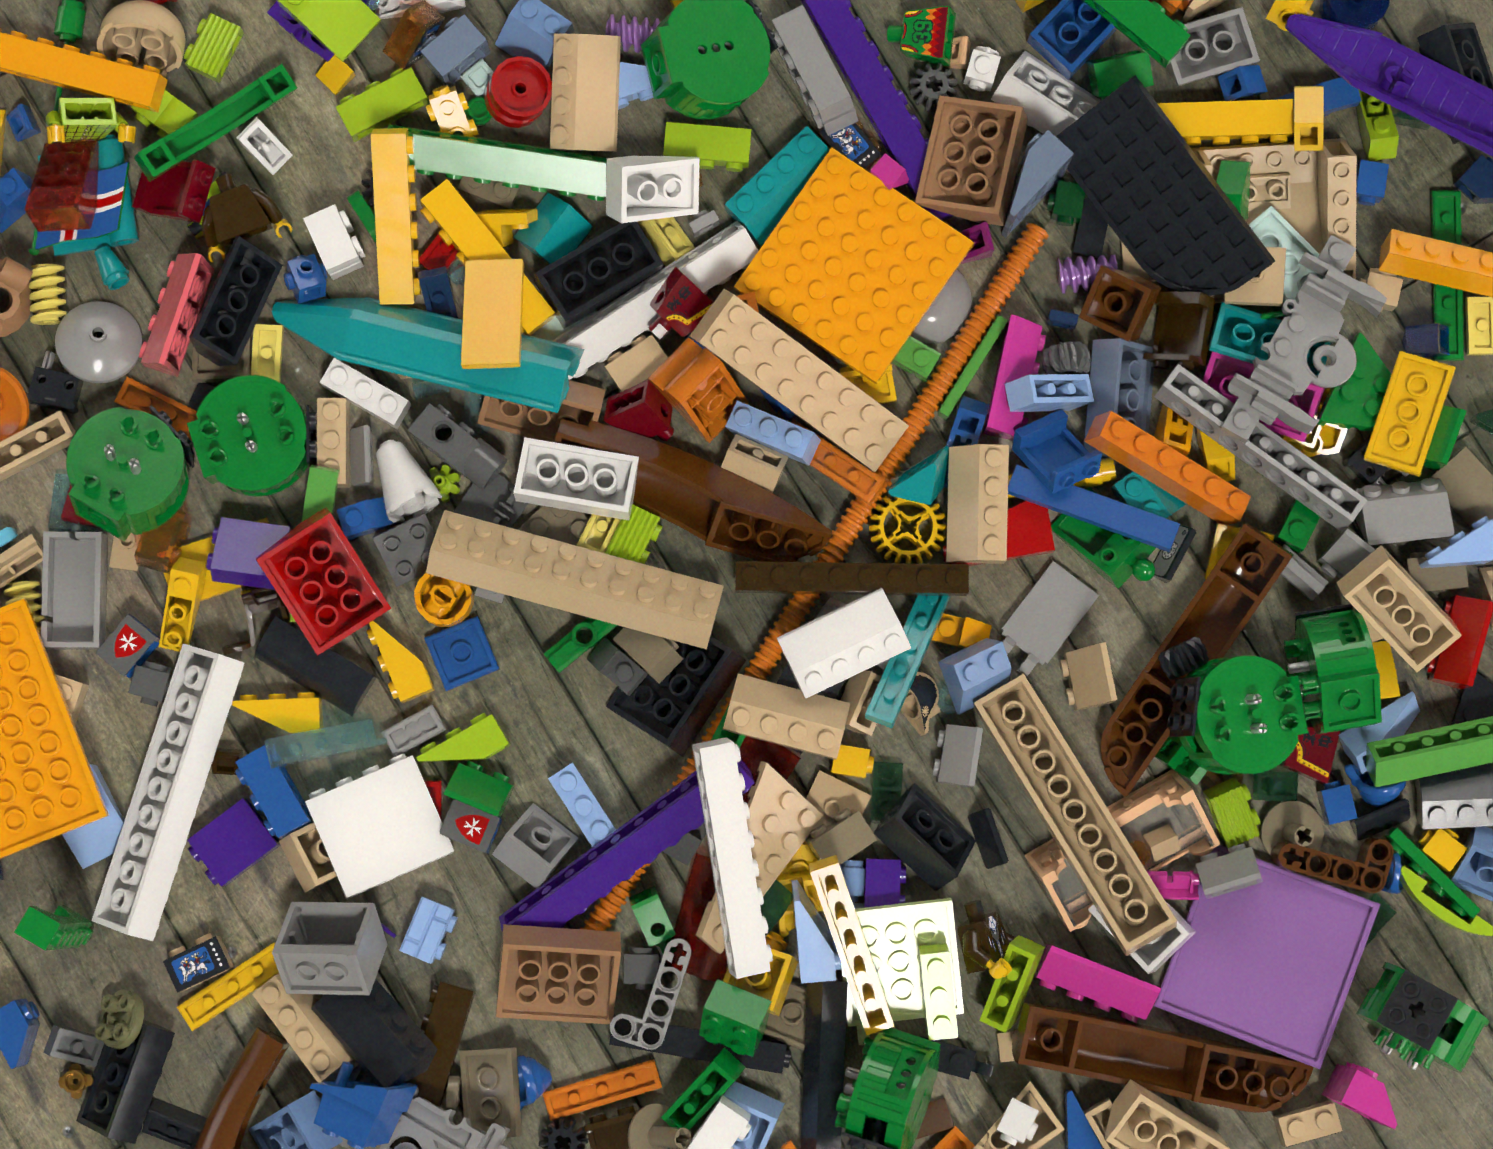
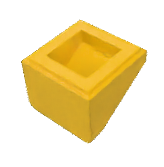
M333 55L328 62L326 61L315 76L336 96L356 75L345 62H342Z

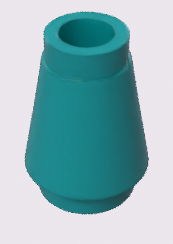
M103 246L95 251L94 255L103 285L108 286L110 290H116L125 286L130 280L128 277L129 271L111 250L110 246Z

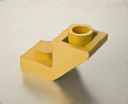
M1197 428V444L1204 455V468L1225 481L1235 480V455Z

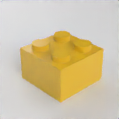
M771 949L773 961L769 962L770 972L736 979L729 973L727 968L723 982L772 1001L769 1013L779 1016L798 961L792 955Z

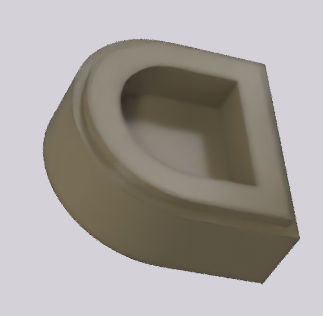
M449 1075L445 1108H456L460 1102V1076Z

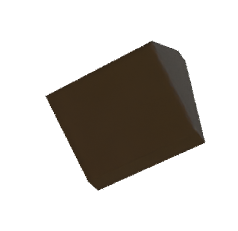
M217 748L211 764L212 774L236 775L235 770L238 769L236 761L243 758V750Z

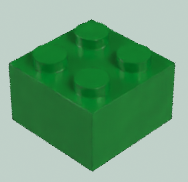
M717 979L703 1008L699 1035L710 1043H719L731 1048L737 1054L753 1057L766 1031L772 1001Z

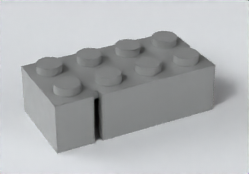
M803 5L773 19L772 23L775 28L773 33L778 45L777 51L781 59L785 60L793 82L797 83L805 105L809 106L817 128L823 127L829 136L858 122L851 96Z
M43 531L41 615L53 618V623L41 621V639L47 650H98L105 642L108 535L103 532H75L73 534L71 532Z

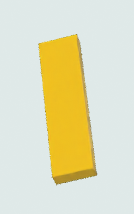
M276 942L177 1006L191 1031L207 1023L279 974L272 955Z

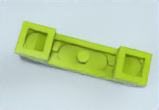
M1404 865L1401 866L1400 882L1410 897L1424 911L1443 924L1459 931L1481 936H1493V926L1476 915L1474 918H1468L1465 922L1421 892L1427 881Z

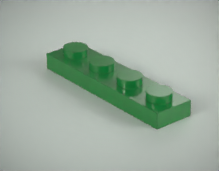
M1391 828L1384 836L1392 845L1394 853L1403 854L1410 861L1408 867L1420 877L1424 875L1431 882L1428 886L1439 897L1444 895L1451 902L1449 907L1460 918L1464 916L1466 918H1474L1481 911L1398 828Z

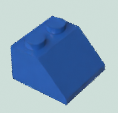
M27 998L14 1000L0 1008V1050L11 1069L28 1064L40 1026L37 1019L40 1013L36 1005L32 1001L28 1002Z

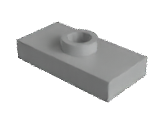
M430 705L381 733L394 757L441 734L446 731V728L434 706Z

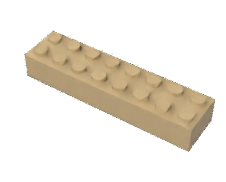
M723 289L690 335L695 341L874 472H876L909 426L737 296Z

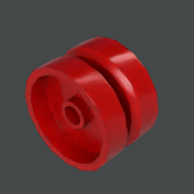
M522 56L508 58L497 66L485 87L484 100L487 110L497 122L504 126L513 128L529 126L539 119L552 97V81L543 65L534 59Z

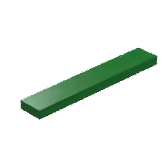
M1431 191V238L1462 245L1461 191ZM1432 283L1433 360L1463 361V290Z

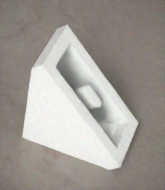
M257 117L236 137L240 144L272 175L293 156Z

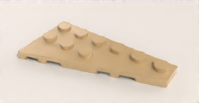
M761 761L757 770L760 771L755 786H751L748 794L750 797L748 803L750 818L746 821L748 831L752 832L754 838V848H751L752 858L757 861L759 876L756 877L757 888L761 889L764 896L823 817V814L767 762ZM715 891L712 901H709L696 936L714 952L721 954L725 949Z

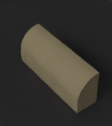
M1465 446L1449 459L1446 466L1437 470L1429 478L1441 479L1447 490L1450 506L1474 530L1472 527L1474 522L1484 516H1487L1488 519L1493 518V475Z

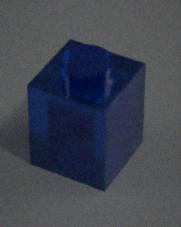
M1438 323L1405 326L1403 348L1406 353L1424 358L1450 355L1449 327Z

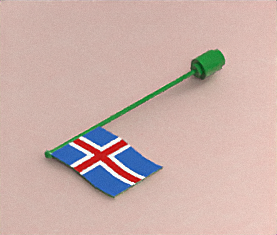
M62 0L61 6H58L54 34L59 36V41L64 42V44H75L76 40H80L83 37L86 18L84 3L75 0ZM57 86L53 111L58 112L62 87ZM54 142L48 143L40 191L44 198L38 204L32 248L28 249L29 253L36 256L39 254L40 249L59 243L99 238L118 231L130 162L107 170L71 174L48 182Z

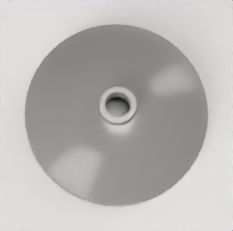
M958 270L954 272L911 334V337L923 344L941 343L952 338L965 325L964 322L969 317L972 304L971 292L966 279Z
M104 301L88 302L73 308L63 317L55 335L56 353L63 367L76 378L90 383H107L125 376L138 362L142 346L141 330L134 317L124 308ZM99 331L103 333V336L96 338L93 334Z

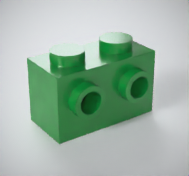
M1142 49L1087 61L1092 95L1102 97V100L1135 75L1145 88L1154 85L1150 58Z

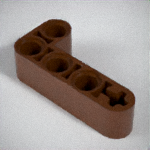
M1369 838L1362 843L1356 862L1297 844L1280 842L1273 847L1271 858L1276 866L1356 890L1377 893L1386 884L1394 850L1392 845L1384 839ZM1376 844H1379L1382 848V853L1379 858L1375 859L1372 855V849ZM1288 852L1300 857L1298 861L1289 860L1283 857V853ZM1314 856H1317L1320 861V866L1316 871H1312L1309 866L1310 860ZM1341 864H1344L1347 868V874L1344 878L1339 879L1337 869ZM1368 872H1372L1374 882L1371 886L1367 887L1364 883V877Z

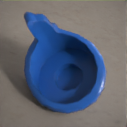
M1352 764L1344 767L1347 776L1351 780V784L1358 789L1363 800L1376 808L1384 807L1393 801L1406 786V781L1375 788L1368 772L1361 774L1356 766Z
M524 1055L517 1057L520 1111L524 1106L534 1103L552 1083V1075L549 1068L540 1064L534 1058Z

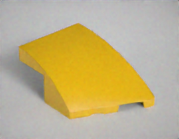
M1331 388L1324 389L1314 417L1315 419H1317ZM1326 423L1324 426L1316 424L1310 434L1307 435L1305 442L1282 434L1280 437L1307 457H1314L1320 454L1339 453L1347 429L1339 428V425Z
M806 840L771 886L779 933L783 937L789 935V931L795 928L791 880H798L818 912L823 911L809 869V864L818 860L806 843Z

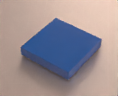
M478 616L424 638L446 692L500 670Z

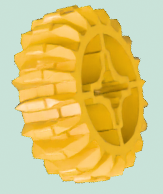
M888 496L883 497V501L887 506L883 507L877 504L875 508L881 515L871 514L870 517L872 521L878 522V525L869 526V531L878 532V535L871 537V542L881 541L882 543L876 548V551L879 553L887 549L888 552L885 554L884 559L888 561L893 554L897 556L894 563H900L901 558H906L905 564H911V558L915 557L916 563L922 564V554L928 560H931L933 556L929 549L931 548L936 552H939L941 549L935 543V540L940 542L945 540V536L938 534V531L947 529V525L938 524L937 522L944 519L945 514H934L940 505L936 503L930 508L927 504L894 497L895 501L893 502ZM911 505L921 509L922 512L915 516H907L898 507ZM891 512L897 523V529L889 537H886L884 521ZM929 518L931 536L925 544L921 539L918 527ZM902 521H905L907 524L917 521L912 529L915 531L914 536L908 531L896 536L903 528V525H901ZM902 539H907L918 549L905 551L896 548L893 544Z

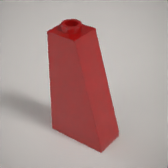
M1025 501L1008 509L1007 560L1048 554L1055 551L1048 508ZM942 546L944 562L950 563L946 562L947 546ZM950 563V564H969V566H974V565H981V564H987V563Z

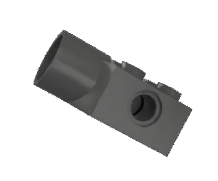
M429 403L408 429L409 433L456 472L469 479L481 490H485L501 472L508 459L482 438L476 440L477 435L463 422L459 425L454 423L453 420L455 418L443 406L438 404L435 408ZM442 432H452V435L448 440H439V437Z

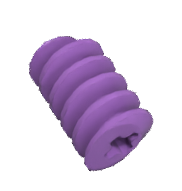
M610 14L605 35L621 36L624 52H628L633 44L635 52L639 53L641 44L653 33L660 24V20L656 18L653 25L650 26L648 17H644L642 24L639 25L637 17L633 16L630 24H627L625 15H622L619 22L616 23L614 14Z
M1115 254L1110 256L1109 262H1107L1104 255H1100L1097 264L1093 256H1088L1086 264L1082 257L1078 256L1074 265L1071 258L1066 257L1063 266L1059 258H1057V278L1062 294L1066 293L1068 285H1071L1073 292L1077 293L1080 284H1082L1084 291L1088 292L1090 284H1093L1101 265L1117 269Z

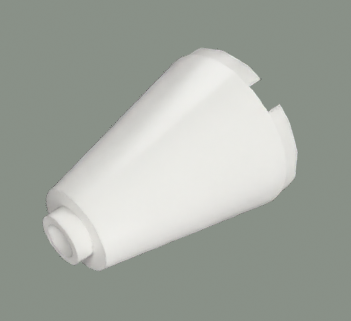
M387 440L380 444V449L376 452L388 519L397 523L406 522L405 516L413 515V518L423 513L427 514L437 507L440 503L438 498L442 499L440 491L403 443Z

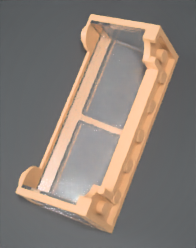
M1173 770L1166 772L1130 793L1127 797H1123L1107 807L1145 870L1157 871L1188 852L1192 855L1205 856L1221 845L1193 789ZM1169 824L1178 837L1181 851L1154 862L1142 835ZM1054 838L1025 854L1024 856L1068 930L1071 932L1086 926L1092 915L1088 909L1093 905V902Z

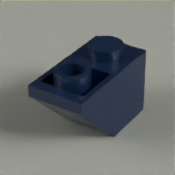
M1483 155L1454 184L1474 204L1493 203V159L1490 157L1485 158Z

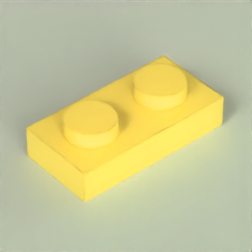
M1467 297L1465 299L1467 355H1493V297Z
M255 325L253 331L251 375L268 377L280 383L284 335L283 325Z

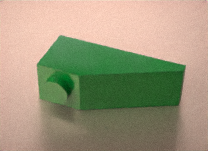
M1294 498L1273 541L1281 545L1285 544L1297 553L1302 552L1320 516Z

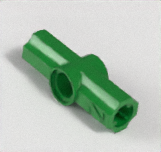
M588 617L582 623L577 624L570 633L546 651L544 655L560 674L618 625ZM582 629H589L593 633L592 640L587 644H582L577 640V634Z

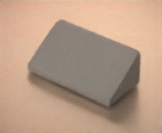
M363 425L350 431L351 483L353 486H373L372 429L368 425Z

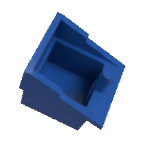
M345 1061L341 1065L336 1080L311 1084L310 1089L323 1094L314 1124L322 1127V1132L329 1136H341L347 1139V1144L356 1149L376 1147L377 1145L389 1143L401 1114L408 1111L417 1088L416 1085L411 1083H402L392 1087H379L376 1083L349 1080L354 1065Z

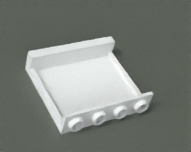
M405 753L389 760V766L379 769L378 765L362 771L363 777L354 781L351 776L335 783L337 788L328 792L324 788L310 793L308 795L310 800L305 801L306 808L309 810L346 899L454 852L449 838L440 834L443 823L413 755L407 758Z

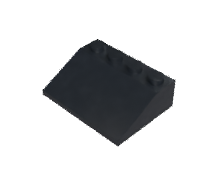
M711 636L707 649L674 641L679 646L676 652L683 660L660 684L648 674L630 696L618 687L606 707L683 757L746 662L733 649Z

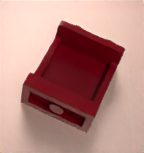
M192 160V162L183 161L149 182L142 171L132 207L151 216L200 223L216 168L199 160Z

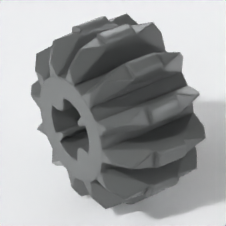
M927 63L925 66L926 72L918 68L915 72L918 78H911L910 84L915 87L910 90V95L919 96L915 101L917 106L926 102L925 111H930L931 104H935V109H937L940 95L956 97L957 90L952 87L957 85L958 81L955 78L948 79L952 74L951 69H947L944 73L941 72V63L937 64L936 70H933L932 65ZM930 82H934L935 86H939L938 92H933V89L929 88Z
M1060 342V344L1051 345L1043 351V370L1046 375L1087 374L1091 367V356L1087 345L1082 344V342Z

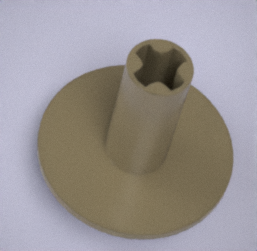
M1281 802L1270 809L1262 822L1261 840L1270 856L1273 847L1280 842L1293 843L1314 850H1319L1323 842L1324 828L1322 820L1311 806L1303 802ZM1288 852L1283 853V857L1289 860L1298 861L1300 857Z
M649 1104L642 1107L632 1118L628 1129L629 1149H685L691 1143V1133L686 1128L671 1127L661 1118L669 1107L663 1104Z

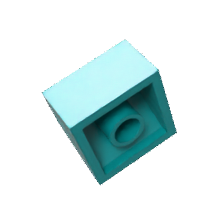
M1134 471L1110 488L1119 502L1166 519L1187 505Z

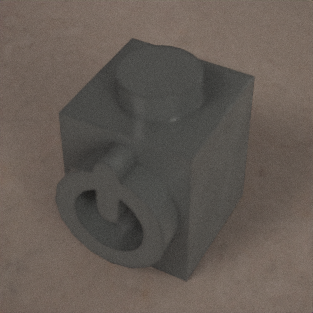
M144 661L143 667L136 665L128 693L140 696L141 703L157 707L158 701L164 703L172 678L170 674L172 668Z
M629 947V954H624L623 984H636L635 989L652 990L661 963L660 954H657V948ZM665 972L662 974L661 978H665Z

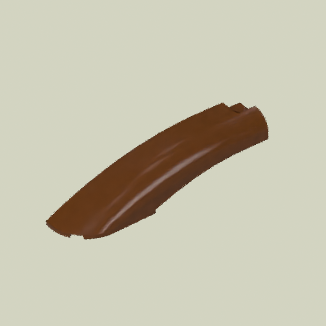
M560 419L553 439L555 443L639 457L633 505L683 528L704 540L706 546L761 562H796L798 558L807 555L812 557L818 553L831 538L832 530L805 512L751 481L707 460L662 442L590 420L588 426Z
M1244 523L1106 724L1101 740L1104 770L1112 785L1124 797L1129 795L1170 734L1167 722L1170 713H1172L1173 701L1171 700L1170 693L1173 684H1175V679H1169L1163 672L1158 659L1160 653L1187 639L1198 637L1208 651L1209 660L1223 658L1294 556V554L1271 540L1269 536L1249 524ZM1187 674L1176 679L1185 678Z
M1026 1002L1023 1003L1018 1029H1014L1012 1039V1054L1015 1062L1018 1064L1076 1074L1126 1085L1131 1079L1150 1091L1194 1102L1254 1113L1281 1108L1282 1104L1293 1096L1297 1097L1309 1081L1314 1068L1291 1058L1129 1021Z
M256 1027L221 1088L204 1123L195 1149H240L249 1120L258 1100L290 1045L286 1039L272 1031L266 1032Z

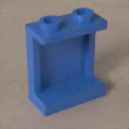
M1062 409L1016 429L1012 446L1014 453L1052 494L1062 489H1068L1073 484L1096 475L1099 472L1102 453L1099 450L1089 453L1066 428L1068 415Z

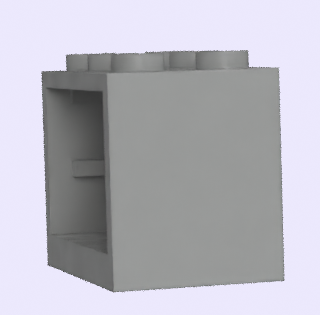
M291 902L272 955L286 994L370 995L387 947V941L374 903Z

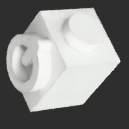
M977 46L973 49L963 84H967L971 89L977 91H991L1001 58L999 52L990 47Z

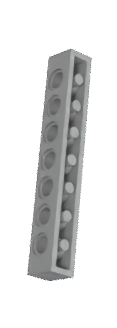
M1179 364L1154 396L1341 532L1354 521L1367 502L1366 498L1259 421L1246 444L1220 430L1234 403Z

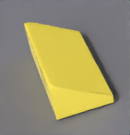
M674 217L637 221L665 267L695 248Z
M592 514L576 546L605 553L621 519Z

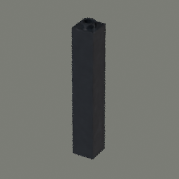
M836 979V981L807 983L800 1149H841L842 1128L836 1127L835 1121L839 1112L836 1110V1105L840 1094H843L847 981Z
M624 1018L617 1020L615 1023L617 1033L620 1035L630 1033L632 1028L630 1021ZM669 1024L664 1041L658 1048L653 1050L620 1041L614 1038L612 1034L610 1035L609 1045L709 1062L725 1048L746 1068L782 1074L783 1068H789L791 1051L786 1050L787 1044L761 1039L754 1056L751 1057L737 1054L731 1048L722 1044L708 1042L699 1035L700 1029L674 1024ZM650 1027L644 1030L643 1039L646 1043L655 1044L659 1041L660 1035L657 1029Z

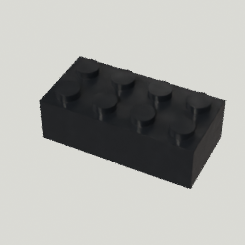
M637 221L620 223L536 272L534 282L546 302L555 311V316L561 326L565 329L662 270L663 262Z

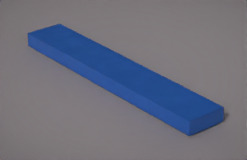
M1016 465L1008 485L1009 495L1169 553L1180 527V523L1074 485L1052 494L1030 469Z

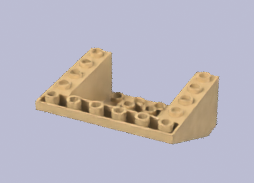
M1344 138L1323 139V151H1294V141L1191 148L1215 181H1217L1222 160L1251 162L1248 219L1245 220L1248 225L1272 206L1319 254L1331 235L1356 248L1357 156ZM1356 251L1343 272L1356 279ZM1225 293L1212 295L1211 297L1215 298V303H1222L1225 300Z

